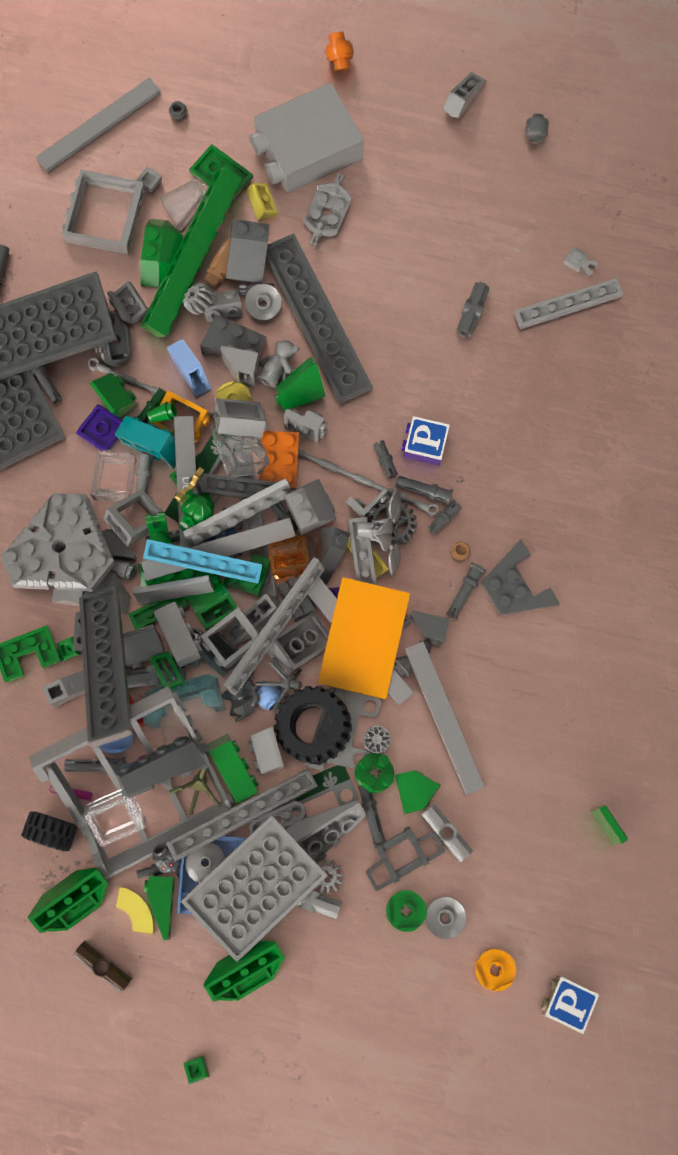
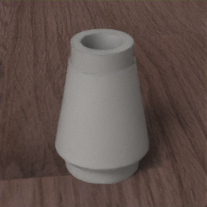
M114 559L116 564L111 571L125 580H132L137 573V566L130 561Z

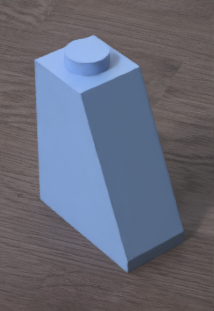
M183 339L167 347L172 361L195 398L212 390L202 365Z

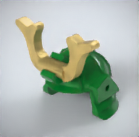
M201 467L193 474L190 484L185 489L182 488L175 496L184 514L179 524L181 531H185L214 516V504L210 495L204 493H196L194 495L193 492L200 476L204 472V469Z

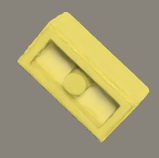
M252 183L247 189V194L257 220H264L278 215L279 213L268 184Z

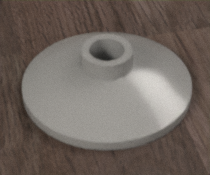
M258 284L247 292L245 307L248 313L255 319L269 320L280 311L281 296L273 286ZM265 301L267 305L262 307L260 302Z
M210 843L186 856V871L194 881L200 883L225 859V855L217 845ZM208 859L209 865L204 867L201 865V861Z
M441 897L434 900L428 906L425 920L428 929L435 936L450 939L460 934L466 923V913L463 906L457 900L450 897ZM447 914L449 916L448 921H442L441 916Z

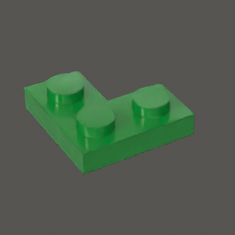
M252 554L250 562L262 564L259 583L225 577L223 584L260 596L272 560Z

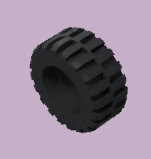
M305 686L303 690H294V694L291 696L288 694L285 697L286 701L283 704H279V713H275L274 718L276 720L274 731L277 732L276 738L282 745L283 750L293 758L309 764L326 763L328 759L336 758L337 753L343 752L346 748L344 745L351 738L349 735L350 731H352L351 715L345 703L332 691L325 690L320 686L315 688ZM319 707L324 709L331 718L330 731L320 742L306 743L296 733V722L305 710Z

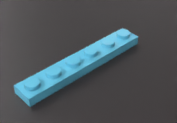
M147 539L143 559L257 584L259 583L262 564Z

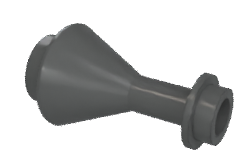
M424 640L423 642L426 646L428 653L430 654V650L432 649V647L426 640ZM407 655L395 658L393 667L401 678L404 675L409 677L412 666Z

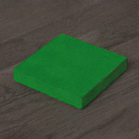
M606 805L596 807L591 811L613 845L623 844L628 840Z

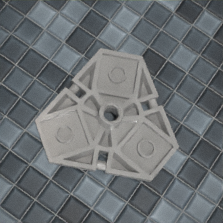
M53 493L44 503L43 507L39 509V512L34 515L35 517L29 521L30 525L27 528H23L22 532L18 534L13 543L1 555L10 583L14 588L50 590V586H55L57 590L93 592L116 564L103 532L98 529L100 524L86 494Z

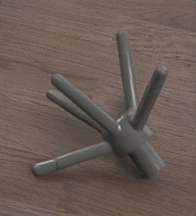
M272 658L269 664L282 677L281 682H256L255 685L277 686L279 689L284 688L273 707L275 711L288 690H293L294 688L301 689L303 684L296 680L302 669H298L293 676H289L279 662Z

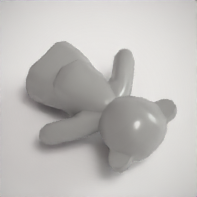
M288 340L278 341L276 343L275 355L268 356L259 361L260 366H264V368L258 373L257 379L266 386L277 387L279 378L284 373V370L288 374L292 372L289 362L293 360V356L300 348Z

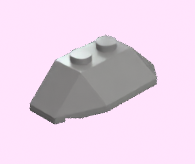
M109 572L93 592L57 590L54 586L51 602L80 607L79 597L116 585L119 590L121 614L127 615L131 597L116 574Z

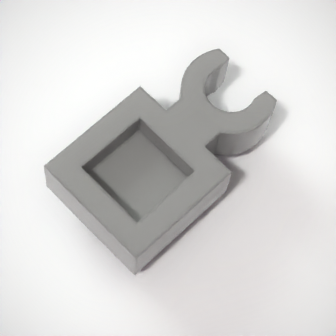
M572 247L563 262L564 265L578 273L580 269H583L584 273L588 276L593 274L589 267L596 269L598 265L596 261H588L589 255L575 247Z

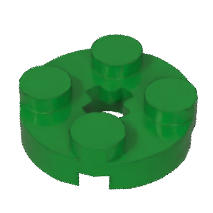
M377 753L366 754L355 767L357 783L370 793H381L394 782V768L389 757ZM373 769H376L379 773L377 778L374 774L370 773Z
M402 890L390 897L386 906L388 921L394 928L402 932H411L419 928L427 915L424 900L417 893L410 890ZM404 905H408V908L412 909V913H409L408 917H405L400 912L401 909H404Z

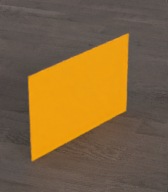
M342 577L318 684L386 699L410 593Z

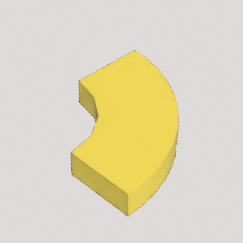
M119 887L116 908L124 910L130 916L132 930L154 934V920L147 903L136 892Z

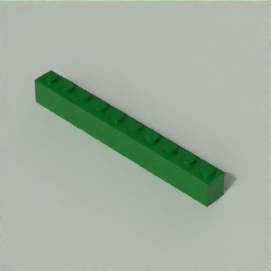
M225 166L216 170L140 327L158 338L165 337L170 333L172 329L171 324L178 317L180 312L178 309L183 304L184 294L194 284V276L203 265L202 260L210 251V243L216 238L218 234L217 229L225 220L224 215L233 203L232 198L234 194L240 189L239 184L242 178Z

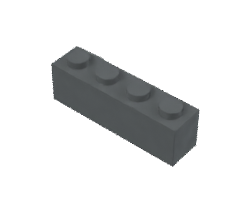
M181 736L169 745L158 747L155 752L141 755L136 761L121 765L114 772L122 792L127 798H131L154 789V785L157 783L165 785L172 782L173 777L178 775L186 777L191 775V770L200 767L202 771L208 767L195 743L188 736Z

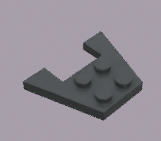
M522 539L481 582L500 616L560 605L551 588L533 596L515 564L531 556Z

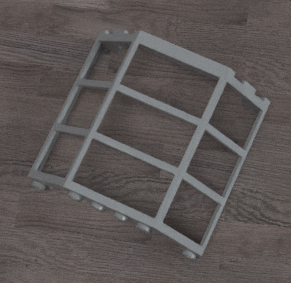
M169 686L130 705L132 727L147 753L154 752L137 720L171 703L187 734L195 743L208 768L206 770L221 799L219 802L221 804L220 807L214 804L187 818L176 793L169 794L182 822L148 839L130 799L122 792L115 772L99 746L94 747L93 750L118 792L84 809L56 764V760L88 745L87 727L29 756L32 769L41 783L47 780L50 781L80 828L82 835L86 837L95 867L105 879L151 857L153 849L158 844L166 843L232 809V805L235 804L231 794H226L207 756L210 753L206 744L200 743L202 737L198 729L194 730L192 728L195 723L190 714L186 716L187 708L183 700H180L176 692L173 693ZM171 782L165 784V787L169 793V790L173 789ZM122 798L143 842L108 859L88 815Z

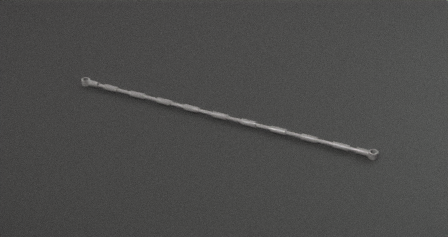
M91 358L88 361V366L92 371L99 370L106 374L120 375L126 383L142 387L151 391L152 394H155L158 390L155 386L151 387L137 381L134 377L112 370V368L99 363L96 358ZM94 362L97 363L96 366H94V367L91 366L92 363H94ZM177 400L175 401L176 403L183 405L185 408L200 414V412L190 408L189 406ZM210 412L209 416L214 418L213 413ZM299 449L298 457L307 458L320 464L319 466L336 473H342L370 488L374 487L381 491L386 488L374 483L369 478L357 473L353 474L339 468L334 463L324 459L321 460ZM391 488L388 490L390 491L389 496L392 497L395 490ZM399 492L403 502L407 501L414 504L415 507L426 511L431 517L437 515L439 508L436 504L429 505L420 500L409 498L408 495ZM435 508L436 512L432 513L429 509Z

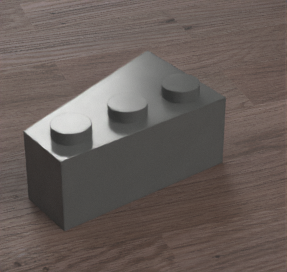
M216 314L200 344L202 354L222 356L221 346L232 345L237 347V349H252L258 352L260 360L267 346V338L265 335Z

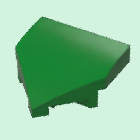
M416 770L395 775L404 814L424 810L426 807H429L432 798L441 786L422 772Z

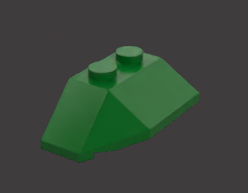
M149 219L145 226L141 253V286L159 288L183 239V235L168 220Z
M97 868L76 870L40 897L28 915V920L39 933L67 931L102 905L108 882Z
M259 941L238 962L231 955L218 961L203 986L213 1002L219 1000L239 1001L272 981L285 957L275 941Z

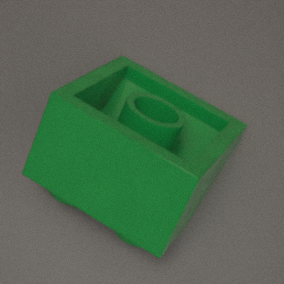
M110 373L89 383L110 412L119 418L124 417L138 406L135 401L137 397L131 390L127 391L124 387L126 383L120 375L116 376Z

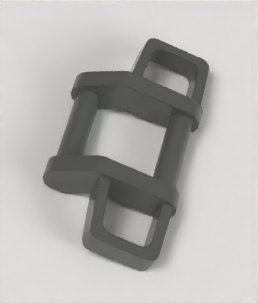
M408 826L404 828L403 832L386 842L374 845L381 860L366 871V875L374 889L378 891L392 882L395 884L400 881L399 878L418 867L428 865L429 861L443 854L445 849L436 833H430L416 839L411 828ZM432 837L439 847V852L426 858L418 842ZM408 838L419 858L395 871L385 851ZM383 863L391 879L378 886L371 876V871Z

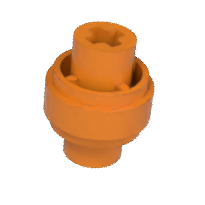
M343 31L329 34L330 44L326 45L325 49L327 60H329V63H334L335 72L351 69L349 60L353 58V45L349 40H345Z

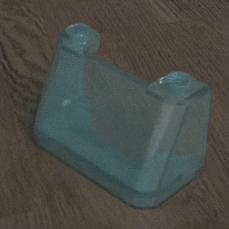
M213 674L183 680L184 686H177L175 690L171 689L173 693L176 692L183 702L201 697L203 704L208 707H214L217 713L226 710L220 682ZM163 686L147 690L143 695V699L163 689ZM165 706L144 716V725L150 730L160 728L161 719L167 716Z

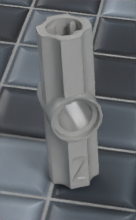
M435 804L422 814V817L459 862L463 861L473 852L471 847L457 832L455 826L448 821ZM445 827L452 830V837L449 839L442 835V830Z
M312 890L298 906L307 911L318 912L336 919L342 902Z

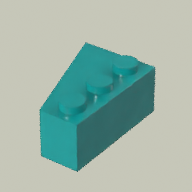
M125 416L115 436L123 444L141 453L146 452L153 455V459L157 461L160 458L165 460L168 466L174 469L176 457L173 433L167 429L160 430L152 423L146 424L137 417Z

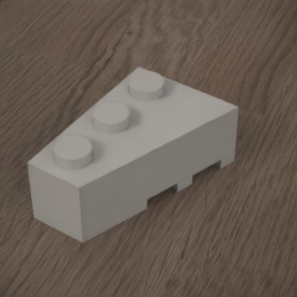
M172 602L153 611L179 668L200 659L199 651L202 649L198 640L193 641L191 634H194L190 623L185 624L183 618L186 615L182 606L177 607L176 603Z

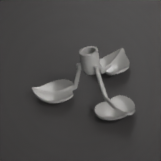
M394 488L395 491L389 502L390 516L387 519L373 520L372 523L361 521L358 525L359 537L370 538V540L380 543L383 551H387L390 548L388 562L391 576H394L401 558L399 544L394 546L391 544L393 523L398 521L402 510L401 496L397 488Z

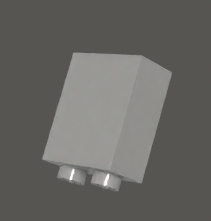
M328 83L254 117L255 132L249 135L251 145L257 155L266 154L269 162L265 164V168L273 184L281 182L287 194L363 159L364 139L332 83Z

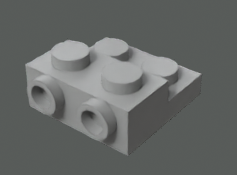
M286 409L284 413V427L292 432H299V435L316 443L319 442L320 438L324 439L328 430L326 428L328 422L324 421L320 413L307 410L305 416H302L297 410L291 411Z

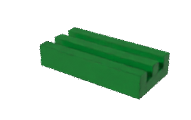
M169 651L150 658L163 688L169 686L170 689L175 690L177 686H184V681ZM163 658L167 659L177 681L174 682ZM159 660L170 684H167L156 661Z

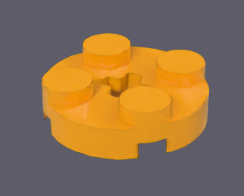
M489 949L484 951L476 960V978L486 989L496 992L503 991L513 983L516 974V964L508 953L499 949ZM493 964L501 967V970L498 971V976L490 973Z

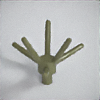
M206 769L200 770L192 781L169 790V794L189 787L195 789L189 815L193 814L199 791L202 790L208 794L217 807L221 806L207 785Z

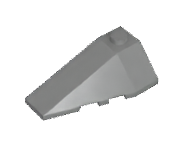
M357 800L299 820L286 828V830L313 860L319 863L327 856L326 852L332 846L336 847L340 843L339 839L345 833L351 832L366 814Z

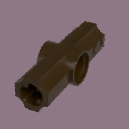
M85 940L73 954V956L89 967L95 975L103 978L120 993L126 989L133 979L113 963L109 957L104 956ZM100 961L107 963L108 969L106 972L99 970L98 964Z

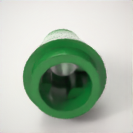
M166 401L147 412V416L151 423L173 420L177 416V410L173 402L168 403Z

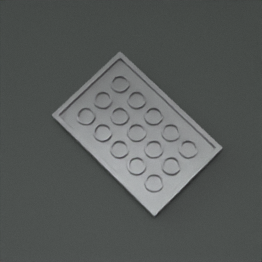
M271 815L181 900V903L232 958L238 962L328 875Z

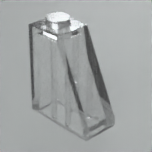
M199 177L161 196L164 209L180 233H183L191 223L208 188L206 183H202Z

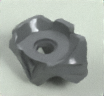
M109 311L116 336L121 341L119 344L109 342L94 347L96 353H100L103 363L117 367L123 365L131 356V332L115 312Z

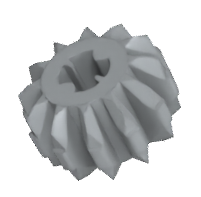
M198 282L196 285L193 284L188 289V292L184 294L183 303L186 309L193 314L205 313V310L209 309L210 304L213 303V291L209 286Z
M323 860L324 867L321 868L332 874L333 879H330L331 882L329 883L323 880L315 888L322 885L319 893H323L324 887H327V894H331L330 886L335 891H338L335 882L343 884V881L337 880V877H343L344 873H336L341 866L338 865L333 869L332 867L335 863L333 860L330 863V867L327 866V860Z

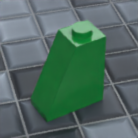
M313 357L308 358L275 387L277 395H274L277 406L281 405L284 411L326 397L318 366Z

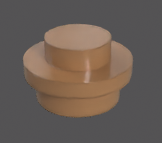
M465 542L455 543L451 549L452 556L459 561L467 559L470 555L469 545Z

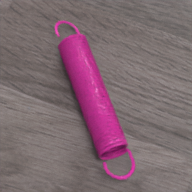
M73 789L79 799L91 802L99 801V799L97 801L91 800L93 792Z

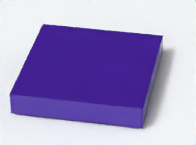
M97 404L75 433L107 455L118 440L115 433L123 420Z

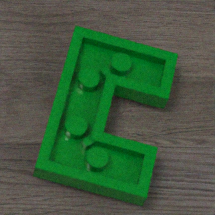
M48 625L0 643V671L5 683L25 676L19 658L31 653H37L43 669L62 662Z

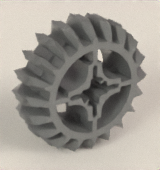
M387 499L384 501V505L378 502L377 508L373 507L375 513H369L370 518L367 522L372 523L373 520H377L384 512L386 513V519L390 516ZM408 503L402 506L401 515L404 517H399L392 530V545L399 544L400 546L401 542L405 546L407 545V540L411 541L412 535L416 533L414 528L417 527L418 523L414 521L417 516L411 515L414 511L413 509L407 510ZM407 523V529L398 536V528Z

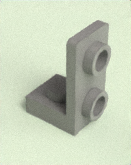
M385 488L366 509H364L366 505L359 498L355 500L350 497L346 503L361 517L370 518L369 513H375L373 507H377L378 502L383 505L384 501L389 499L390 491Z

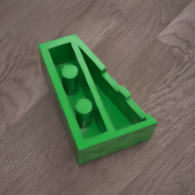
M228 733L207 744L209 753L237 804L258 793L256 786L259 784L254 775L250 776L247 769L250 767L245 758H240L237 752L241 750L235 740L231 741Z

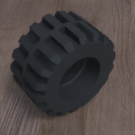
M31 811L21 836L34 843L66 852L71 849L78 827L73 823L40 812Z

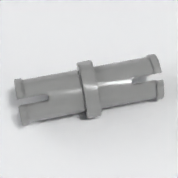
M139 454V468L136 471L138 476L136 492L143 489L145 493H148L149 477H151V455Z

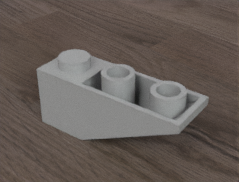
M84 670L60 678L42 687L52 707L56 708L85 694Z

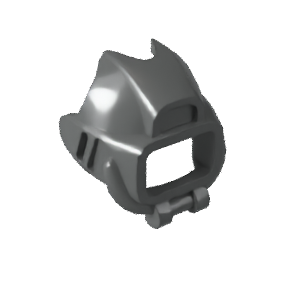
M251 679L244 683L237 695L231 694L228 690L223 693V698L231 701L230 716H239L235 719V722L246 718L258 705V687Z

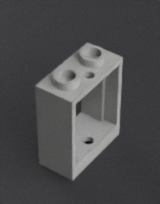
M216 398L213 416L218 434L263 437V432L267 430L268 421L265 419V410H262L260 402Z
M143 489L108 508L103 518L127 547L147 536L149 531L147 524L134 530L120 514L121 511L138 502L148 515L151 514L153 516L158 515V512H163Z
M238 607L201 635L204 640L201 643L208 652L211 650L214 653L215 657L213 659L219 667L223 666L228 669L246 654L258 637L259 632ZM237 618L252 640L228 659H225L210 637Z

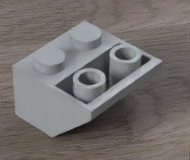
M232 345L221 346L223 364L237 383L256 387L257 375L260 369L258 352L252 349H237V347Z

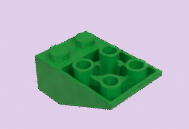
M220 578L219 585H213L214 592L186 596L187 601L206 632L238 608Z

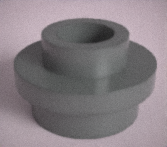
M180 101L173 102L169 108L170 116L174 119L184 118L187 114L186 106Z

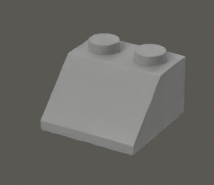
M320 485L303 487L285 495L286 504L301 535L336 520Z
M273 727L250 736L252 741H249L248 744L251 753L255 752L257 760H254L256 772L260 771L263 776L285 769Z

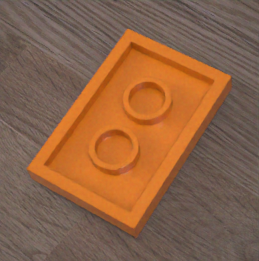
M263 432L260 449L259 480L279 482L286 479L290 489H297L299 432Z

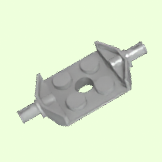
M338 174L334 183L317 185L315 196L306 217H304V224L313 232L310 241L312 245L314 243L316 246L319 238H322V236L331 237L338 234L351 202V195L341 186L345 178L343 174ZM329 209L332 211V214L326 216L322 212Z

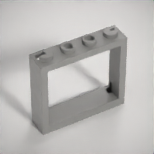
M80 170L79 177L75 179V191L71 193V206L66 211L67 220L62 226V235L66 243L129 255L146 193L144 182ZM87 185L133 193L120 242L74 233Z

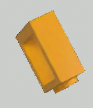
M167 390L161 404L166 401L168 403H175L177 400L200 412L194 425V444L198 443L202 437L201 431L203 427H206L210 421V412ZM165 421L152 422V424L162 430L167 429L171 431L174 436V430L164 426Z

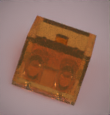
M306 535L287 538L269 544L271 570L275 579L300 575L311 562Z

